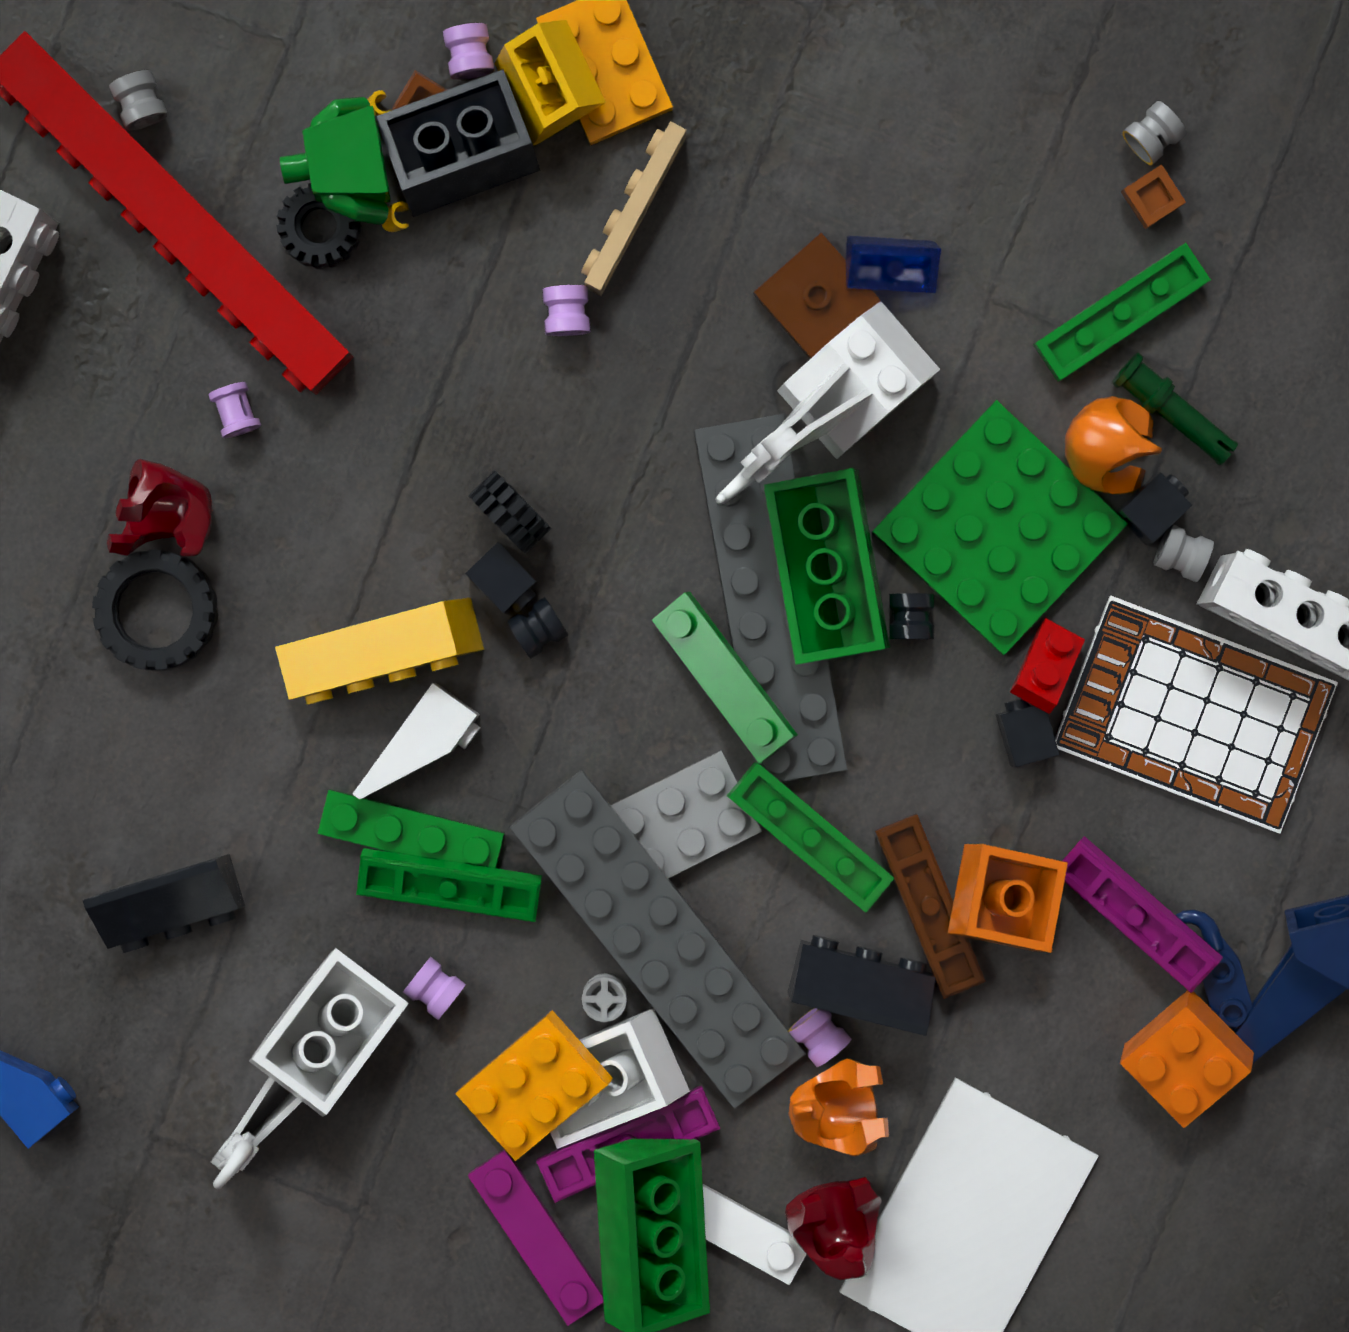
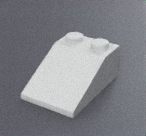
M654 1008L580 1039L581 1043L613 1079L608 1086L550 1133L558 1149L666 1107L690 1092Z

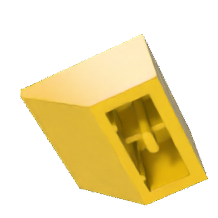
M567 20L543 22L534 25L506 43L494 63L498 71L504 69L533 145L541 143L606 103Z

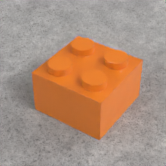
M964 844L948 934L1029 951L1051 953L1068 862L985 844Z
M1187 990L1125 1043L1120 1064L1185 1128L1251 1073L1254 1052L1194 991L1190 993Z

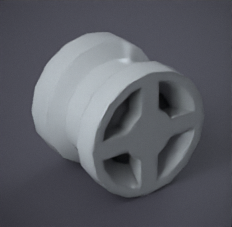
M608 973L597 974L589 979L584 986L582 994V1005L587 1015L596 1021L608 1022L613 1021L622 1014L627 1002V991L622 980Z

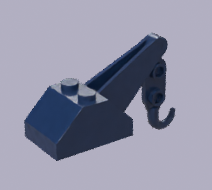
M1349 895L1285 910L1292 944L1253 1002L1251 1001L1240 959L1221 936L1214 919L1205 912L1194 909L1184 910L1176 914L1185 924L1196 925L1201 931L1203 940L1223 956L1219 964L1203 980L1210 1008L1254 1052L1253 1064L1287 1035L1346 989H1349Z

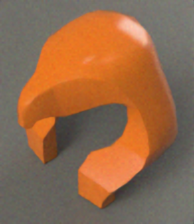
M1113 396L1096 399L1086 405L1071 421L1065 435V456L1073 475L1082 485L1092 490L1109 494H1124L1140 488L1146 470L1129 465L1118 472L1111 473L1109 471L1136 458L1160 454L1162 448L1146 439H1152L1153 419L1150 412L1132 400Z
M844 1059L797 1087L790 1097L789 1117L795 1133L806 1142L854 1157L876 1149L877 1140L889 1137L888 1118H878L877 1104L872 1087L883 1085L880 1066H867L856 1060Z

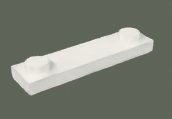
M703 1184L706 1240L790 1285L806 1253L790 1236L789 1231Z

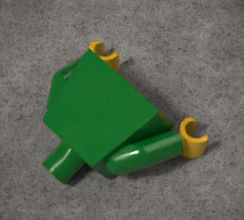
M378 90L368 99L365 97L335 99L311 120L310 127L302 130L306 153L280 157L284 184L310 180L316 201L322 202L326 209L358 222L382 225L389 232H397L409 227L407 223H399L394 214L395 212L409 210L407 203L401 201L388 206L384 203L391 201L376 116L391 110L381 111L377 108L376 104L387 97L386 93Z

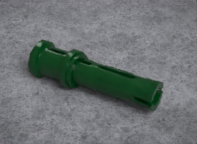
M1136 353L1122 367L1111 384L1116 388L1122 386L1142 403L1141 406L1152 414L1156 411L1215 460L1216 464H1223L1231 455L1229 451H1234L1238 446V442L1232 440L1173 391L1175 388L1172 384L1173 381L1168 377L1162 379L1142 362L1143 356L1140 353Z

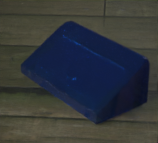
M847 236L846 287L936 293L941 248L934 241Z

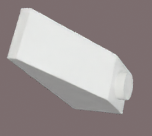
M432 683L356 788L353 795L358 799H362L455 750L457 745L466 749L481 728L474 723L480 714L439 684Z

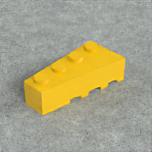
M463 598L419 607L276 646L275 649L289 700L305 697L306 704L309 705L332 699V689L346 686L348 694L375 687L374 678L388 675L391 683L415 677L416 667L430 664L432 671H437L459 665L458 656L484 650L472 600L471 598Z

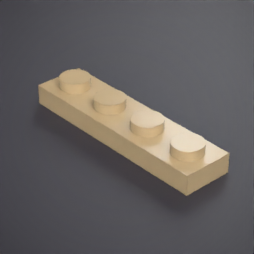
M670 121L665 132L657 129L645 152L651 156L645 170L642 172L636 169L632 174L624 191L630 198L622 212L614 209L603 230V233L609 237L601 252L593 249L583 266L581 273L587 276L584 283L590 291L600 296L605 291L686 139L687 130Z

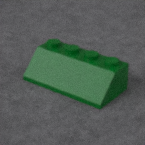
M849 468L764 484L795 665L890 648L859 470Z
M629 1139L595 1149L594 1163L605 1322L622 1332H657L709 1314L710 1304L700 1141L696 1139Z

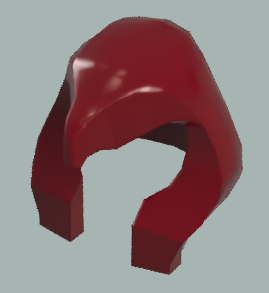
M143 459L135 461L130 471L127 499L119 500L115 512L118 521H126V526L122 534H108L107 547L109 553L128 556L147 542L175 537L177 544L182 548L181 556H197L203 550L205 541L211 533L212 500L209 489L201 482L161 463Z
M866 1177L852 1181H835L814 1186L798 1194L787 1204L785 1216L789 1234L826 1275L837 1280L864 1277L866 1272L871 1269L874 1259L876 1225L882 1200L873 1191Z

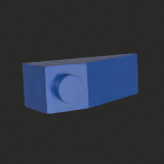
M0 1050V1116L29 1149L79 1108L74 1101L76 1093L62 1077L56 1079L51 1072Z

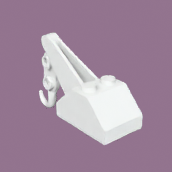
M879 302L828 342L777 390L792 407L793 411L774 432L763 439L740 462L744 468L717 495L716 503L719 505L725 504L755 481L760 483L791 454L790 452L816 439H819L832 455L838 459L940 371V368L882 302ZM802 419L807 426L796 434L791 427Z
M335 948L306 982L249 1060L250 1063L268 1075L269 1078L236 1129L213 1157L211 1163L221 1170L213 1182L214 1188L219 1189L223 1187L239 1170L243 1171L257 1153L259 1148L256 1146L301 1102H304L322 1117L327 1115L409 1004ZM275 1081L290 1092L285 1100L252 1134L247 1132L240 1135Z

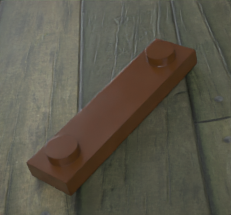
M915 813L874 830L931 971L936 977L935 980L943 999L986 982L969 939L963 936L948 934L953 900L918 815Z

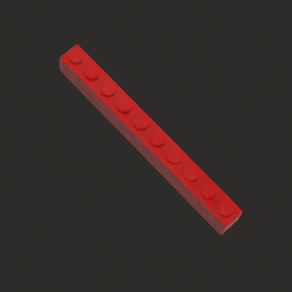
M26 31L0 55V96L10 106L19 101L29 111L23 119L42 138L50 132L61 143L55 151L75 170L82 164L93 175L88 183L107 202L114 196L123 204L126 209L120 215L139 234L147 228L158 239L152 247L171 265L179 260L190 271L185 279L203 297L211 292L222 303L217 311L235 329L243 323L255 335L249 343L268 361L275 355L287 367L282 375L300 393L307 387L317 395L354 358Z

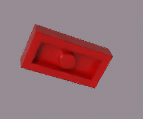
M1045 618L1036 632L1010 693L1050 714L1057 706L1085 639Z

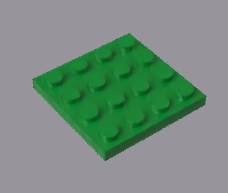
M996 400L875 527L872 533L1001 655H1005L1128 523L1092 489L1082 485L1073 475L1070 468Z

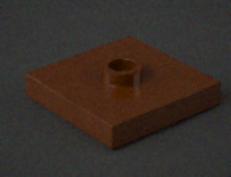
M822 232L753 292V295L810 359L860 315L881 301Z

